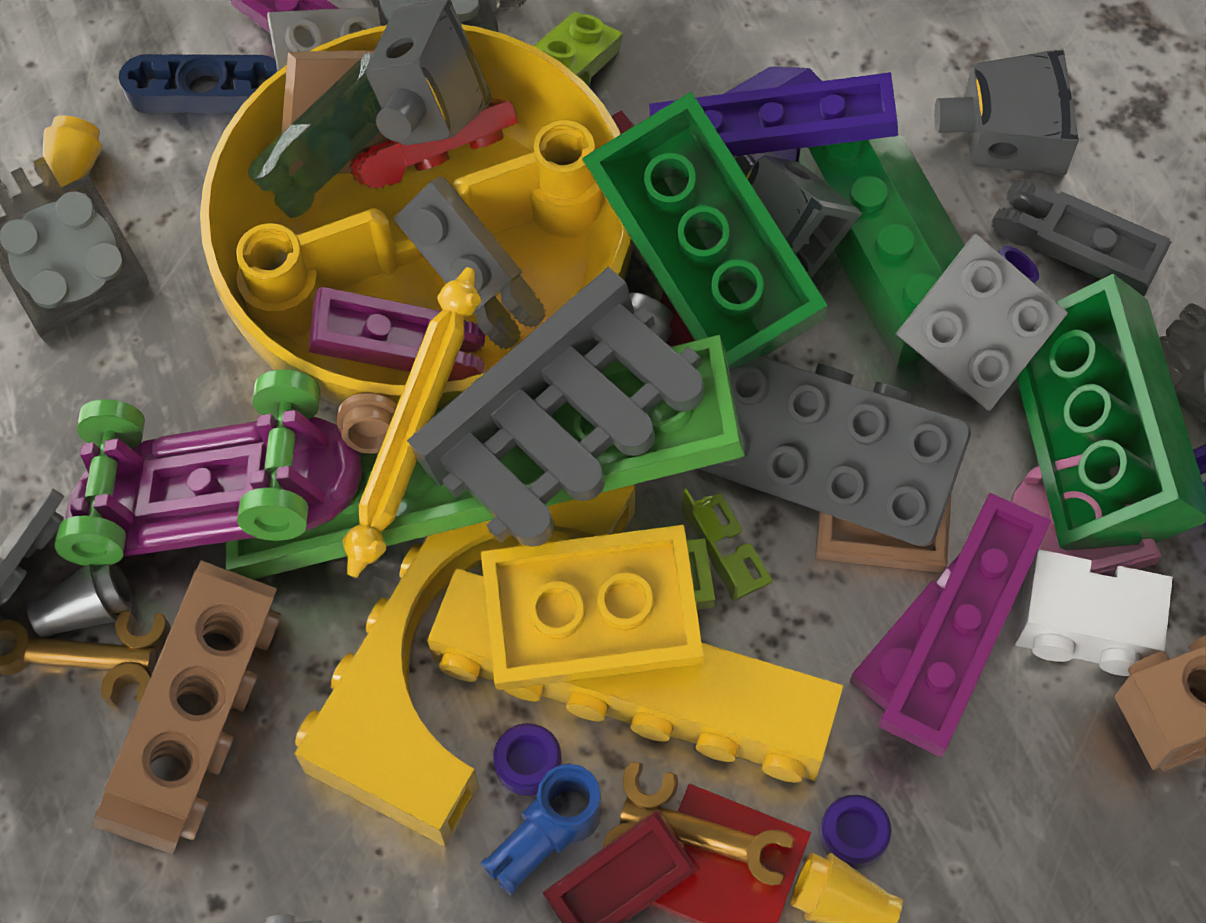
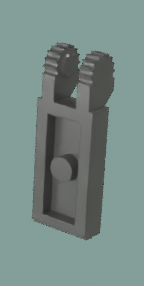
M440 176L432 180L393 218L446 283L457 279L466 267L475 270V288L481 297V303L473 314L476 313L478 327L485 335L490 337V341H493L495 346L498 345L500 349L505 348L507 350L514 346L521 338L519 326L516 325L515 320L511 319L509 313H512L515 317L514 319H517L525 327H536L544 320L546 316L544 314L546 312L543 308L544 305L520 276L522 273L521 269L445 178ZM499 293H501L502 304L496 298Z
M1026 180L1014 182L1006 194L1009 204L1016 209L1003 207V209H999L991 221V227L994 228L993 231H996L1004 239H1009L1012 243L1019 246L1033 245V249L1100 279L1114 274L1142 296H1145L1172 243L1165 236L1061 191L1058 194L1040 185H1033L1032 182L1029 183Z

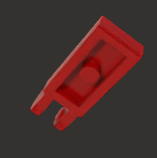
M493 98L491 103L460 132L445 140L403 145L386 139L366 147V151L359 150L360 152L358 154L354 153V158L350 159V174L354 176V180L359 181V184H365L368 188L373 187L378 190L381 187L384 189L386 184L392 186L401 182L407 166L414 164L416 171L427 170L447 162L450 159L448 151L466 143H469L470 149H478L494 144L504 138L502 129L519 123L513 104L507 100Z

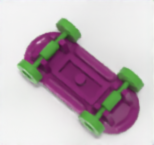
M273 370L260 375L256 379L252 403L255 410L261 414L258 416V421L161 436L157 439L142 441L145 417L136 407L112 399L90 401L82 406L77 424V433L86 442V444H82L80 456L87 471L80 478L70 495L64 520L58 526L55 550L61 557L70 562L84 566L91 564L93 567H98L105 564H115L122 557L201 545L250 538L273 541L293 539L303 534L304 531L331 521L348 507L359 490L363 476L361 454L350 448L343 441L342 434L336 424L319 417H314L319 410L320 387L310 376L293 370Z

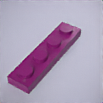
M989 492L878 727L942 758L1049 527L1050 519Z

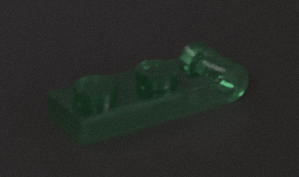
M367 52L251 163L248 171L249 177L261 190H271L275 194L274 202L286 216L296 218L304 214L312 206L315 194L380 133L376 125V117L382 108L370 85L366 67L372 57L371 53ZM299 158L304 165L291 176L289 174L290 166Z

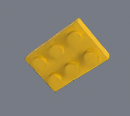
M684 525L547 542L534 547L524 545L481 551L494 683L497 690L703 663L704 655Z

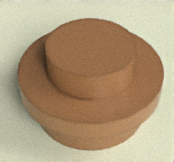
M374 393L356 394L344 400L339 406L337 413V427L342 434L343 441L350 448L358 452L368 454L379 453L397 404L385 396Z

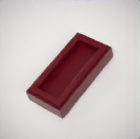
M656 810L542 893L562 923H626L700 870V868L662 812Z

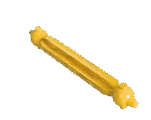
M466 267L457 279L445 284L438 294L437 300L442 311L428 325L359 503L360 525L351 528L343 538L344 550L348 556L347 575L357 578L367 564L378 560L386 550V544L381 532L394 521L417 462V458L407 440L434 417L464 340V318L473 314L481 303V297L475 288V270Z

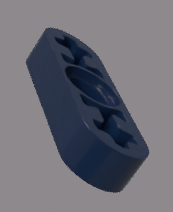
M143 54L129 59L122 66L119 72V83L128 104L139 112L236 114L243 103L257 90L252 88L258 86L259 80H267L277 72L275 59L267 55ZM208 75L219 79L217 85L207 92H194L189 89L191 83L201 76ZM232 78H236V79H237V80H233V84H234V88H235L234 90H232V86H231V83H230V79H232ZM147 79H155L149 82L148 88H141L146 86ZM174 79H175L178 88L175 89V90H172L171 88H176V85H175V82H174Z

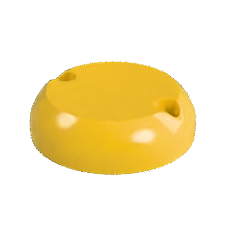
M387 25L344 35L310 51L375 50ZM462 25L492 98L511 102L519 123L502 129L504 138L494 144L478 149H470L469 143L449 150L450 159L436 167L416 171L414 164L407 166L401 182L392 186L386 184L384 189L379 187L378 190L373 187L368 188L365 184H359V181L354 180V176L350 173L286 177L279 170L287 65L267 79L243 103L224 130L210 160L203 185L200 212L202 243L215 289L228 315L253 350L272 369L293 370L310 376L320 387V399L332 405L340 406L347 398L361 393L379 394L391 399L398 405L410 372L308 352L313 300L317 289L326 287L442 311L437 297L447 283L393 219L422 189L440 176L450 183L521 269L522 273L520 276L534 291L535 296L540 299V302L544 305V310H546L544 312L546 315L544 320L532 328L529 326L525 327L522 323L520 324L517 319H514V315L509 313L511 319L515 320L516 325L519 326L521 338L514 346L507 350L505 348L500 349L498 345L495 346L494 342L490 341V337L485 335L484 347H481V350H477L476 353L470 352L471 355H477L479 359H482V362H484V373L607 267L612 269L623 280L625 279L631 259L633 241L582 160L584 156L619 136L620 131L600 99L583 80L558 60L535 46L506 34L476 26ZM499 293L496 298L502 304L501 293ZM476 313L464 318L466 322L473 321V323L477 324ZM484 373L461 380L448 381L437 409L445 408Z

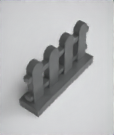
M607 267L419 429L407 442L423 470L440 487L444 484L456 498L467 490L495 517L486 526L500 543L512 534L525 546H539L545 543L554 531V521L545 504L561 489L573 499L579 501L591 500L602 492L605 485V476L596 458L613 444L622 453L637 456L647 452L653 446L655 431L647 413L660 401L663 400L677 411H689L701 404L704 399L705 389L702 377L696 370L702 365L701 358L689 346L678 354L651 331L650 328L655 325L653 315L643 306L634 312L626 282L612 269ZM615 359L619 360L645 384L631 398H628L601 373ZM566 402L595 427L580 443L551 417ZM516 446L522 449L545 472L529 488L500 462Z

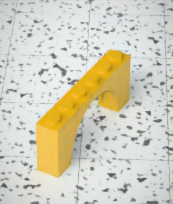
M630 485L602 492L597 497L587 501L573 499L546 506L554 521V531L545 543L625 532L635 514V486ZM491 520L429 535L423 545L415 543L410 548L400 568L399 577L401 581L390 599L382 597L376 603L366 623L365 630L368 633L356 654L349 652L342 658L331 680V688L334 690L321 711L313 710L307 715L295 739V746L298 748L294 754L306 774L444 847L449 843L475 797L479 784L475 769L446 750L431 735L413 707L409 687L410 656L417 631L426 613L436 599L448 588L455 568L469 572L482 565L481 551L524 546L512 534L500 543L486 526Z

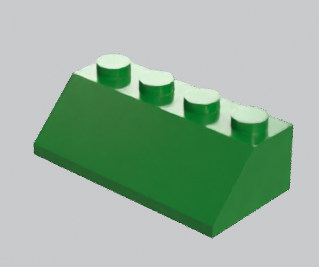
M692 91L582 158L585 166L694 341L720 335L726 351L729 370L748 363L759 356L772 353L825 320L827 303Z
M898 134L895 137L801 148L799 163L832 187L862 213L834 251L896 367L923 358L895 333L963 249L965 244L904 137Z
M1111 274L1057 301L1056 303L1068 313L1017 376V381L1060 548L1067 551L1139 545L1142 539L1151 538L1157 543L1206 523V491L1148 299L1116 275ZM1083 454L1079 465L1057 470L1055 461ZM1115 466L1120 467L1117 475L1112 479L1109 470ZM1077 491L1089 495L1100 506L1103 517L1096 519L1095 511L1088 502L1074 497L1065 499L1064 493Z

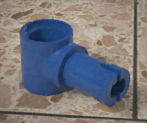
M574 764L556 766L547 772L539 783L537 798L521 814L524 821L488 858H484L480 862L482 868L494 881L497 879L500 881L499 886L506 893L512 896L517 891L516 888L553 851L560 854L570 843L583 841L595 832L600 824L602 810L599 784L593 774L584 767ZM574 791L585 796L589 804L579 815L565 817L557 814L551 808L554 799L563 792Z

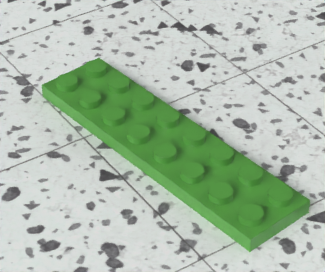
M720 335L671 347L680 354L689 346L700 356L702 365L696 370L700 373L705 389L704 399L699 406L689 411H677L663 400L651 409L647 415L653 424L655 441L647 452L637 456H630L622 453L612 444L597 457L596 460L600 463L605 476V485L602 492L745 457L726 351ZM620 361L610 363L601 371L628 398H631L645 385ZM568 402L551 415L578 443L595 429ZM444 408L437 409L434 417ZM518 446L500 460L527 488L545 474ZM360 452L363 476L359 490L348 507L334 519L316 528L304 531L300 536L289 540L273 541L250 538L226 542V570L250 579H257L347 556L344 550L343 538L351 528L360 525L359 503L379 453L368 454ZM417 459L396 517L381 533L386 546L489 521L495 517L467 490L456 498L444 484L440 487L423 470ZM561 489L545 505L549 506L573 500V498Z

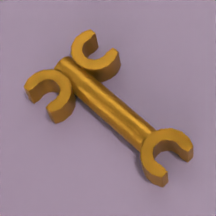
M123 611L118 615L115 624L116 635L123 645L31 637L20 623L14 620H1L0 637L6 640H16V646L10 653L0 655V674L14 675L20 673L30 663L110 670L103 678L100 688L105 702L109 706L117 707L121 689L127 684L138 683L139 689L136 701L140 704L151 678L149 674L153 673L156 666V653L163 649L171 630L170 625L164 614L156 613L152 629L144 636H134L136 619L131 611Z
M631 761L626 767L622 779L623 788L628 797L621 812V824L613 827L605 836L603 848L651 813L660 810L682 843L747 863L753 876L760 882L769 885L783 883L785 874L767 868L762 860V852L770 843L792 848L795 839L789 833L777 829L768 830L754 836L661 807L668 803L676 794L678 787L677 774L665 772L660 790L655 794L649 795L641 789L639 784L643 763Z

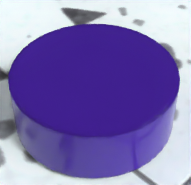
M524 723L509 728L500 736L494 748L493 761L497 777L505 788L518 795L533 796L537 795L539 783L545 774L556 766L562 765V755L558 740L548 729L537 724Z
M847 795L835 800L827 808L820 825L819 834L821 845L827 855L832 853L852 868L862 869L873 865L883 856L889 845L892 830L890 819L879 803L863 795Z

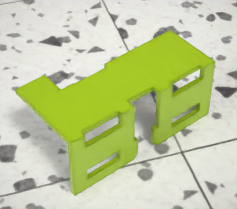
M684 488L682 513L686 520H688L697 538H705L708 556L712 561L715 571L719 574L727 588L731 599L735 601L773 583L752 544H743L736 548V552L725 557L721 556L714 544L725 537H729V539L741 534L742 531L741 525L722 493L714 496L710 495L694 502L687 488ZM719 505L729 523L723 526L712 507ZM748 558L751 559L760 575L755 580L744 563V560Z

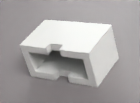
M1038 549L1024 579L1015 646L1032 649L1036 656L1049 661L1063 662L1075 658L1098 663L1102 670L1120 676H1130L1128 668L1147 656L1165 651L1173 577L1122 566L1117 567L1115 577L1091 573L1092 560Z

